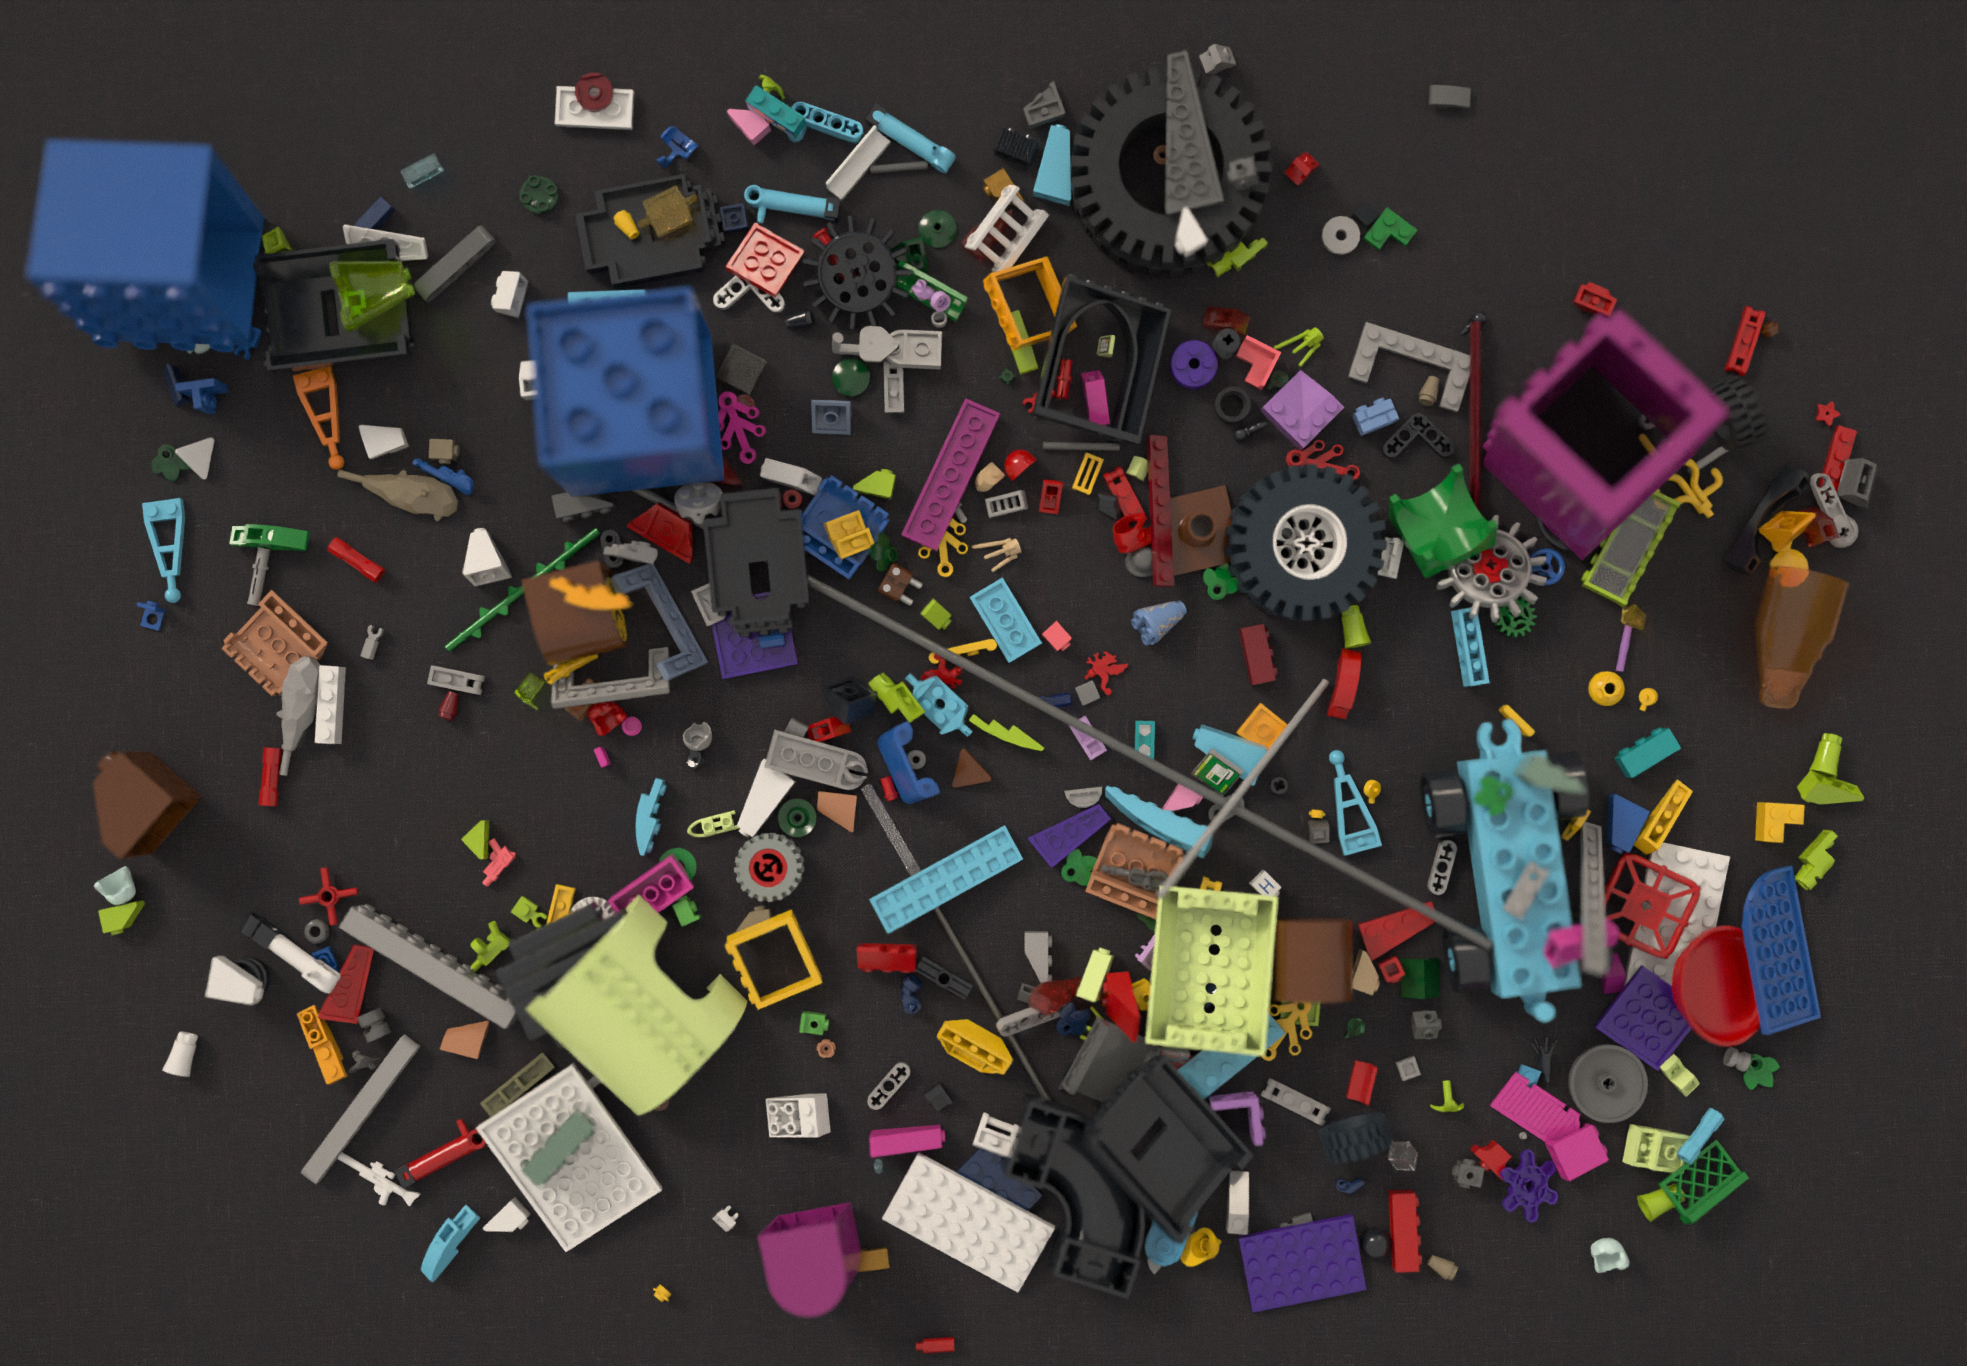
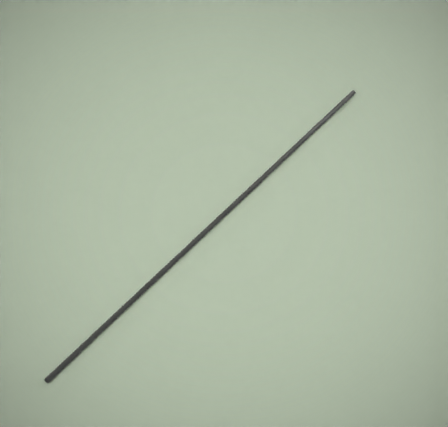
M649 489L631 490L655 504L660 502L676 512L674 502ZM685 517L692 521V524L704 529L703 523L697 524L691 517ZM808 575L809 586L1213 803L1224 807L1229 799ZM1236 804L1230 811L1488 950L1492 946L1493 941L1242 806Z

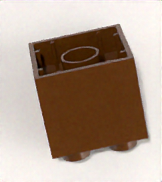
M110 752L99 762L97 768L102 773L93 782L102 844L120 859L152 855L202 798L198 792L152 752Z

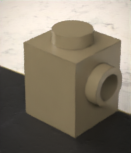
M430 439L429 458L439 461V464H450L451 461H457V456L459 457L460 446L454 440Z

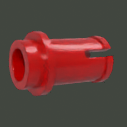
M892 776L880 779L885 793L884 799L886 798L887 802L897 799V794L899 793L895 790Z

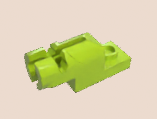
M1264 238L1259 241L1256 239L1248 246V250L1240 242V245L1232 253L1227 251L1223 259L1213 265L1210 261L1206 264L1215 270L1217 277L1230 270L1232 265L1239 271L1243 264L1253 259L1255 254L1262 248L1265 249L1268 243Z
M883 672L868 683L873 692H878V699L884 703L891 714L900 709L910 723L925 713L903 682L895 685Z
M1823 830L1798 857L1805 864L1795 876V881L1802 888L1810 891L1817 884L1815 878L1822 879L1824 874L1833 866L1835 860L1825 851V849H1829L1834 844V840L1837 837L1833 831Z

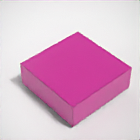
M599 747L594 749L601 767L611 765L605 748Z

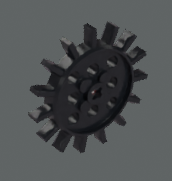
M848 216L849 232L841 235L833 222L828 223L827 227L833 236V240L826 245L818 238L811 239L814 246L822 250L819 261L812 258L803 259L804 264L817 267V278L808 279L803 282V285L812 287L818 284L823 293L812 305L814 307L821 306L826 300L834 305L835 308L829 317L830 322L837 320L841 310L850 313V329H856L858 324L857 318L860 313H867L871 326H878V319L874 310L883 306L888 314L895 316L897 312L888 302L889 298L893 293L905 298L910 294L896 286L898 276L907 277L913 275V270L898 269L896 261L897 257L904 256L909 252L908 247L900 248L892 252L887 243L894 237L896 233L894 229L887 231L882 239L873 235L876 227V218H870L866 232L856 230L855 217ZM868 242L874 245V251L871 254L865 249ZM850 248L856 251V257L853 260L847 254ZM833 254L839 260L835 266L830 263V257ZM874 261L880 264L878 272L873 271L871 268ZM859 269L861 276H856L854 270ZM838 273H842L845 277L842 284L836 281ZM881 279L886 282V289L883 291L877 286L878 281ZM863 285L869 290L866 297L860 294V288ZM845 291L851 295L848 303L842 299V294Z

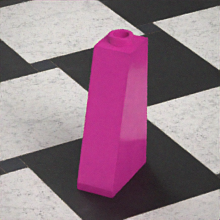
M1608 918L1605 919V944L1607 948L1616 944L1619 936L1617 927ZM1582 924L1549 932L1543 955L1553 969L1583 957Z
M941 1125L872 1130L870 1134L871 1157L942 1148V1142H945V1130H941Z

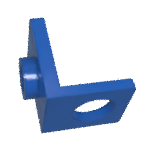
M148 600L146 603L138 602L137 606L145 608L141 626L160 631L166 609L158 607L159 603ZM150 614H155L158 617V621L154 625L148 623L147 619Z

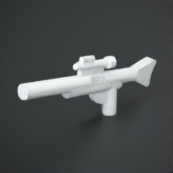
M343 1152L338 1156L340 1161L360 1172V1176L375 1184V1192L381 1195L379 1200L381 1205H386L388 1197L392 1192L402 1196L408 1206H411L414 1200L421 1195L419 1192L408 1191L385 1178L387 1175L388 1178L393 1179L395 1173L382 1168L383 1164L378 1161L376 1163L371 1162L370 1165L373 1168L370 1169Z

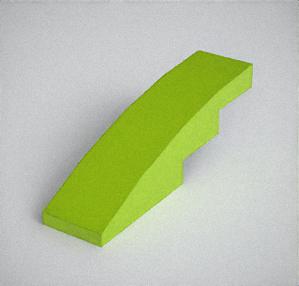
M974 714L969 719V721L984 731L1004 741L1034 750L1043 751L1044 747L1014 725L1008 731L994 719L990 725H987Z

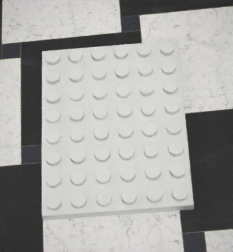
M574 1063L476 1128L565 1252L662 1190L660 1183ZM578 1109L595 1125L593 1129L594 1134L587 1141L584 1139L579 1144L581 1146L580 1149L573 1156L570 1154L565 1159L567 1162L560 1170L555 1169L551 1173L553 1177L547 1184H541L537 1187L521 1172L522 1164L526 1160L531 1161L530 1158L539 1147L543 1148L546 1140L554 1132L557 1133L559 1131L558 1128Z

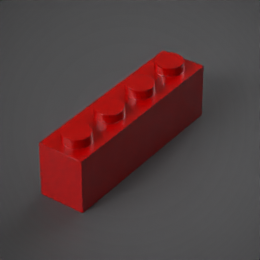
M1411 1189L1388 1190L1392 1268L1396 1273L1419 1272L1422 1258L1421 1254L1418 1253V1246L1421 1245L1420 1234H1417V1226H1420L1419 1215L1416 1214V1207L1419 1206L1418 1195H1415Z

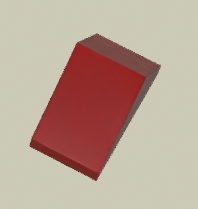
M1044 479L1039 512L1058 514L1063 482Z

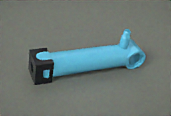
M877 103L866 118V123L869 127L872 128L875 125L877 131L883 132L944 174L947 173L956 159V155L950 150L938 146L891 116L886 109Z
M756 185L747 187L744 192L747 204L751 208L758 209V223H763L766 209L825 218L826 221L839 222L841 200L837 198L827 197V199L763 189ZM757 193L760 195L759 198L755 201L751 200V195Z

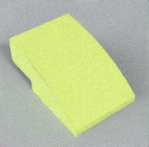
M1630 1124L1622 1162L1632 1166L1673 1173L1685 1163L1676 1153L1690 1136Z

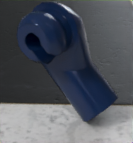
M1360 1177L1353 1182L1339 1179L1336 1182V1188L1346 1194H1353L1365 1186Z

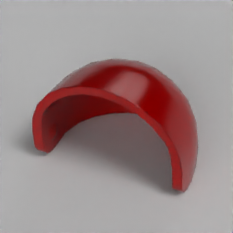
M1015 450L1005 460L1006 474L1013 482L1026 468L1038 460L1027 450Z

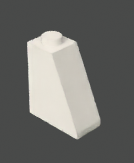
M768 458L765 459L760 477L771 482L812 495L817 494L822 477L804 468Z
M217 956L212 961L206 997L253 1005L258 1003L263 997L262 982L226 957Z

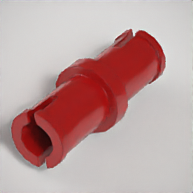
M1065 359L1060 360L1056 395L1058 399H1062V397H1064V400L1068 399L1069 384L1072 382L1070 377L1072 360L1066 359V362Z

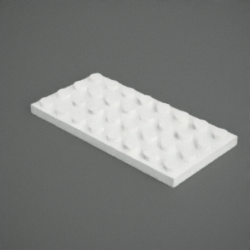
M1662 843L1659 850L1650 853L1648 860L1660 866L1665 865L1667 869L1693 880L1698 886H1701L1702 890L1700 891L1701 894L1696 907L1688 921L1690 924L1688 928L1685 927L1669 959L1664 960V958L1654 957L1631 946L1624 986L1641 965L1672 986L1673 969L1680 954L1697 935L1707 929L1716 927L1730 860L1729 856L1668 843ZM1647 868L1644 884L1652 887L1658 873ZM1663 876L1657 890L1672 895L1690 888ZM1692 894L1673 899L1666 912L1681 919ZM1649 900L1641 902L1640 905L1643 907V911L1652 908L1649 905ZM1663 917L1658 930L1664 946L1667 948L1678 923ZM1640 924L1634 939L1660 950L1653 930Z
M919 1152L882 1218L886 1222L1016 1292H1019L1055 1228L1049 1222Z

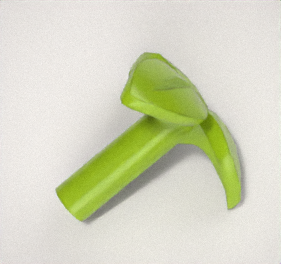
M760 75L759 80H763V90L769 94L775 90L784 100L781 87L771 78Z
M1449 1080L1443 1081L1445 1104L1441 1107L1430 1104L1431 1108L1439 1112H1457L1464 1108L1463 1103L1457 1105L1452 1100L1451 1082Z

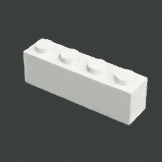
M319 666L315 743L341 744L346 667Z

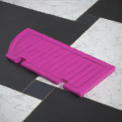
M1517 1072L1512 1075L1490 1104L1491 1107L1544 1142L1550 1140L1558 1141L1580 1129V1113L1572 1108H1569L1566 1112L1563 1109L1566 1104L1535 1084L1531 1088L1528 1087L1529 1080Z

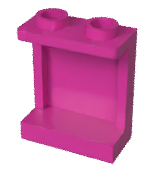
M1584 1123L1582 1128L1558 1141L1550 1140L1545 1143L1562 1179L1571 1181L1609 1160L1606 1155L1607 1149L1598 1138L1599 1132L1595 1126Z

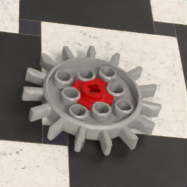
M1494 515L1492 520H1495V522L1498 525L1499 516ZM1518 522L1511 527L1509 533L1497 529L1495 546L1476 554L1475 556H1477L1478 560L1474 561L1468 558L1445 569L1448 570L1449 578L1439 581L1436 587L1438 590L1449 586L1454 587L1458 594L1453 597L1450 603L1452 608L1458 605L1463 598L1472 603L1473 606L1469 614L1471 619H1474L1478 613L1479 606L1490 608L1492 622H1497L1500 614L1498 607L1505 605L1509 607L1511 613L1516 618L1521 613L1519 606L1515 602L1517 598L1521 596L1533 605L1538 599L1536 595L1526 589L1528 583L1544 586L1547 579L1531 574L1532 566H1541L1546 562V556L1530 558L1527 552L1528 549L1535 545L1537 538H1530L1524 543L1515 538L1514 536L1520 528V523ZM1495 550H1502L1504 555L1496 554ZM1512 560H1519L1521 565H1515ZM1459 570H1466L1468 575H1461ZM1508 574L1512 580H1505L1502 575ZM1476 579L1483 580L1485 585H1478ZM1493 589L1500 590L1502 595H1495Z

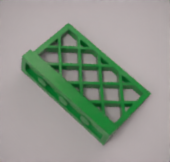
M1716 1139L1700 1151L1691 1168L1689 1167L1691 1164L1685 1162L1658 1185L1680 1213L1682 1222L1690 1224L1694 1223L1749 1177L1744 1171L1741 1172ZM1714 1146L1719 1152V1159L1710 1158V1149ZM1696 1160H1705V1170L1696 1169ZM1710 1161L1718 1162V1173L1709 1171ZM1723 1164H1728L1733 1172L1729 1175L1722 1174ZM1684 1170L1691 1171V1182L1682 1180V1172ZM1696 1172L1704 1173V1184L1695 1183ZM1709 1175L1717 1176L1716 1186L1708 1185ZM1670 1181L1677 1182V1192H1671L1666 1184ZM1682 1183L1690 1185V1195L1681 1194ZM1695 1186L1703 1187V1196L1701 1198L1694 1196ZM1681 1197L1689 1198V1207L1685 1210L1680 1205Z

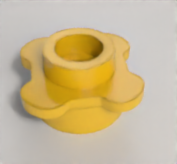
M659 1285L656 1289H653L656 1292L654 1296L661 1302L664 1300L669 1301L668 1298L671 1296V1293L664 1287Z

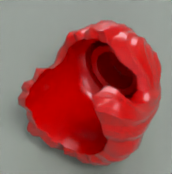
M614 701L594 703L588 710V717L595 726L599 736H605L627 719L625 711Z

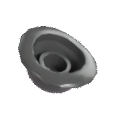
M1152 543L1134 552L1127 553L1125 564L1131 574L1137 577L1153 575Z

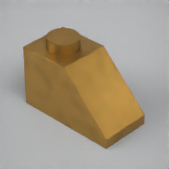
M1003 168L984 180L985 187H983V190L988 198L992 197L997 202L1001 197L1002 190L1014 184ZM1017 192L1016 196L1024 202L1019 192Z

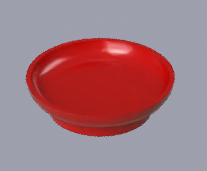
M1718 926L1701 932L1688 944L1675 963L1672 974L1673 998L1681 1015L1701 1038L1721 1046L1738 1045L1753 1036L1761 1026L1743 930L1733 926Z

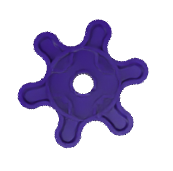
M1527 1149L1520 1154V1166L1515 1170L1506 1167L1500 1172L1501 1178L1510 1184L1508 1188L1509 1195L1503 1199L1502 1206L1505 1210L1511 1212L1517 1206L1522 1205L1525 1219L1533 1223L1538 1219V1206L1541 1202L1545 1201L1553 1205L1558 1200L1557 1192L1548 1186V1179L1555 1173L1556 1166L1553 1161H1546L1538 1167L1534 1161L1533 1151ZM1528 1181L1531 1183L1529 1190L1526 1189L1525 1185Z

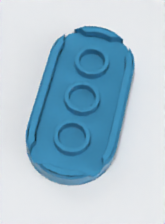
M1198 1212L1188 1223L1192 1227L1194 1225ZM1152 1221L1145 1238L1144 1249L1146 1255L1153 1263L1160 1266H1168L1180 1259L1188 1238L1183 1244L1173 1243Z

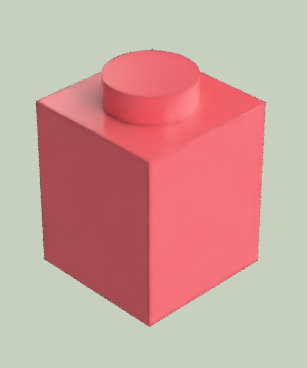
M1057 621L1042 633V636L1056 651L1061 649L1063 652L1071 645L1069 641L1072 638Z

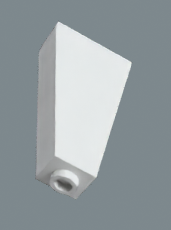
M766 758L760 764L737 824L740 828L739 832L746 837H754L796 782L786 773L764 768Z

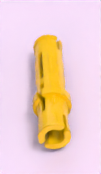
M598 655L560 663L555 669L546 672L544 678L545 680L550 679L547 683L552 684L562 677H568L571 672L597 659Z

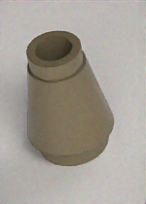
M1428 377V380L1418 394L1419 403L1432 406L1436 402L1439 379L1437 377Z
M1434 1255L1430 1257L1427 1263L1445 1280H1452L1458 1269L1454 1262Z

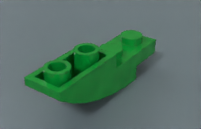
M246 524L245 526H232L229 544L233 547H268L271 550L307 551L310 532L269 525Z

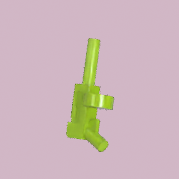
M496 921L488 924L491 933L487 936V940L491 941L488 945L480 938H475L470 944L473 950L478 953L477 960L470 966L474 969L472 973H475L483 964L487 966L502 949L505 950L509 946L510 939L499 931Z

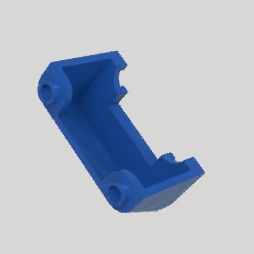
M909 721L881 734L877 744L901 799L906 804H914L941 791L937 783L932 779L923 778L917 781L902 748L903 745L908 744L913 736V729Z

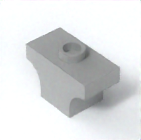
M1213 44L1208 47L1205 53L1199 55L1207 74L1214 75L1224 69L1237 65L1230 47Z

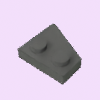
M1051 82L1042 94L1039 93L1035 100L1023 109L1029 129L1066 117L1054 82Z

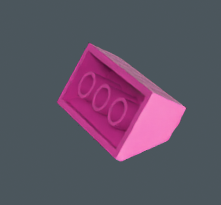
M672 853L611 896L608 903L614 911L625 909L640 895L659 913L693 889L694 886L685 868L674 853Z

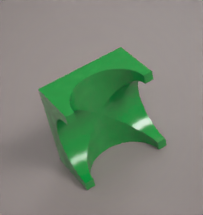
M1460 464L1453 466L1450 474L1438 486L1421 496L1407 500L1399 499L1397 494L1389 497V519L1425 579L1495 546L1498 525L1495 520L1488 522L1484 519L1474 505L1467 490L1463 469Z

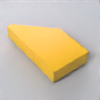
M1588 810L1584 817L1572 818L1562 833L1561 838L1568 841L1582 827L1591 811Z

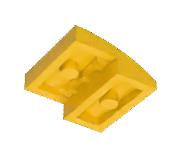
M860 510L823 523L840 559L866 550L874 544L869 528H866Z

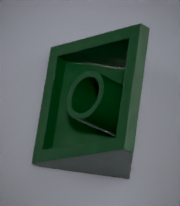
M1400 958V965L1405 975L1401 976L1402 979L1400 980L1401 997L1417 999L1440 997L1439 958Z

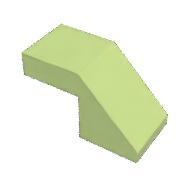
M1674 1054L1660 1066L1664 1075L1685 1097L1700 1084L1697 1078L1683 1066L1680 1059Z

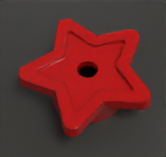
M1830 402L1826 406L1817 405L1816 421H1822L1831 426L1833 418L1840 416V413L1834 410V402Z

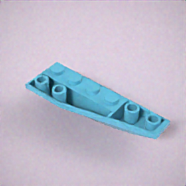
M1107 786L1105 789V796L1134 823L1166 843L1182 848L1187 852L1192 849L1208 828L1205 825L1199 826L1193 823L1189 818L1178 817L1170 810H1162L1154 803L1141 801L1135 795L1125 794L1117 787L1111 788ZM1213 835L1196 856L1205 857L1212 846Z

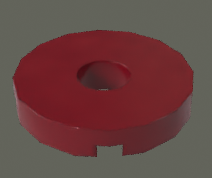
M588 73L583 75L576 84L575 96L578 103L584 109L590 112H599L611 104L614 90L611 82L602 74ZM592 88L599 89V94L595 97L589 95Z

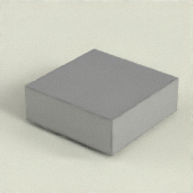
M1414 1056L1395 1062L1402 1081L1421 1075Z

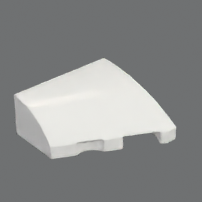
M359 426L369 459L409 447L402 428Z

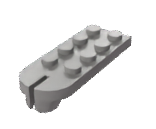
M777 730L773 732L764 766L767 769L844 790H852L859 787L867 778L866 776L849 773V769L868 773L865 760L856 752Z

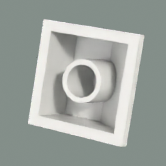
M502 271L501 276H498L496 281V287L498 288L496 295L494 294L491 300L492 308L498 313L519 318L528 280L519 272Z

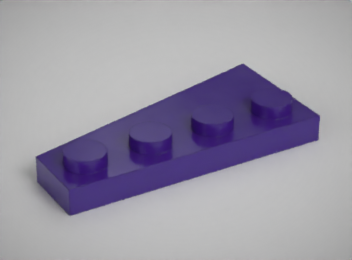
M1098 804L1029 837L1028 840L1052 868L1110 821L1111 818Z

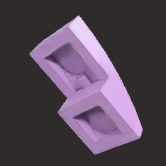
M1086 716L1079 719L1091 726ZM1069 725L1090 760L1107 751L1103 743Z

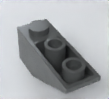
M566 492L552 496L556 518L563 522L573 521L574 517L577 516L588 518L593 516L592 513L600 512V514L610 513L611 509L616 508L613 503L585 495L571 497Z

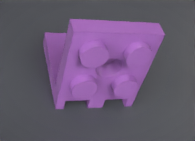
M1253 1091L1207 1097L1208 1104L1213 1110L1247 1107L1250 1139L1255 1145H1263L1262 1139L1266 1138L1265 1128L1262 1127L1260 1119L1264 1118L1263 1109L1260 1107L1258 1097H1256Z

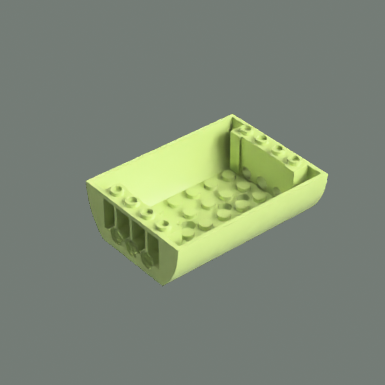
M1171 887L1163 899L1158 898L1146 1043L1265 1055L1278 897ZM1213 925L1221 927L1222 932L1219 936L1211 934L1210 929ZM1217 944L1220 947L1218 955L1210 954V945ZM1208 983L1216 985L1217 990L1214 994L1206 992L1205 987ZM1207 1002L1214 1004L1215 1011L1213 1013L1205 1012L1204 1005Z

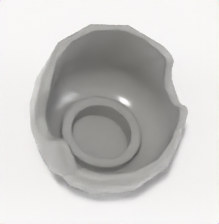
M703 722L701 725L693 723L683 734V741L686 747L693 751L706 749L712 742L711 727L706 722Z

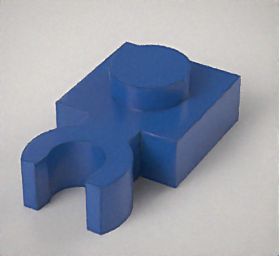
M251 326L249 346L236 347L234 354L240 356L241 351L244 350V358L249 360L251 357V347L257 349L264 331Z

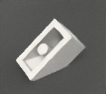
M1187 207L1183 209L1175 243L1180 254L1183 253L1186 258L1206 246L1207 243L1206 237Z
M514 1197L483 1229L485 1231H514L517 1227L521 1229L528 1222L527 1217L531 1213Z

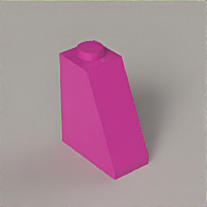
M1100 370L1081 373L1088 420L1104 426L1110 424L1105 382Z

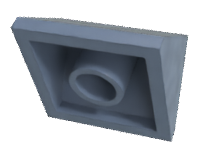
M811 401L812 433L851 434L852 405L850 401Z

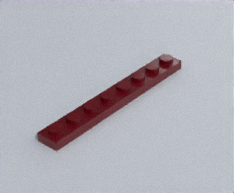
M1149 435L1147 436L1153 586L1173 587L1174 568L1167 436Z

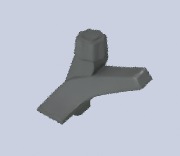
M356 1050L352 1053V1057L357 1063L349 1069V1073H354L366 1067L375 1069L379 1066L382 1058H370Z

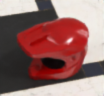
M1145 513L1128 515L1115 523L1113 527L1114 542L1120 553H1131L1151 543V527L1142 528L1147 520ZM1131 521L1138 522L1134 528L1129 526Z

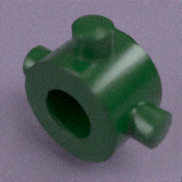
M1005 368L1002 375H999V379H1002L1006 385H1010L1012 379L1016 378V375L1009 371L1008 368Z

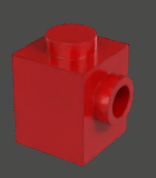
M1395 955L1377 963L1387 983L1391 982L1393 984L1402 979L1401 976L1405 975Z

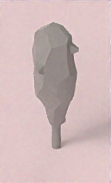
M303 656L292 663L282 684V710L277 712V716L282 718V749L284 750L280 775L287 776L291 753L296 750L305 730L313 722L317 711L319 666L321 664L314 657Z

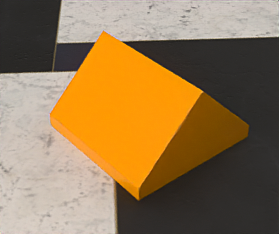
M1781 511L1760 527L1759 532L1781 550L1803 533L1816 516L1815 513Z

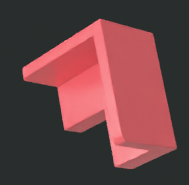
M1247 335L1236 357L1252 364L1244 382L1262 390L1281 352Z

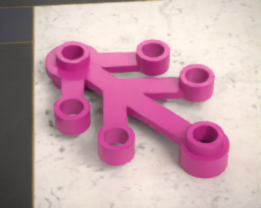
M724 392L718 399L719 406L721 407L719 411L720 431L725 428L723 421L727 413L729 414L730 422L723 439H721L722 449L726 450L731 447V438L735 431L742 448L740 452L741 461L746 464L752 463L756 460L757 454L754 449L750 448L743 428L753 432L757 437L765 435L766 428L763 425H755L738 417L736 410L746 413L751 419L758 417L759 410L756 407H748L738 402L734 393ZM726 398L731 399L730 405L726 403ZM751 409L755 410V416H751ZM758 427L762 429V434L757 433ZM724 440L728 442L727 447H724L722 444ZM747 452L752 454L751 459L747 457Z

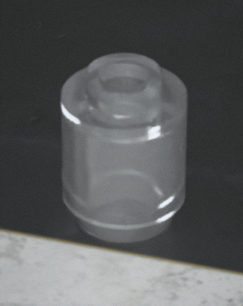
M1162 1045L1161 1056H1165L1171 1063L1185 1064V1060H1189L1190 1049Z

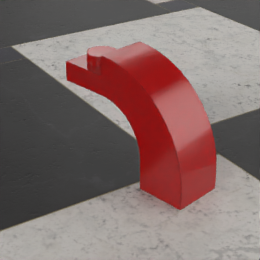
M1342 648L1337 662L1336 684L1327 710V716L1341 719L1347 718L1357 691L1361 668V652Z

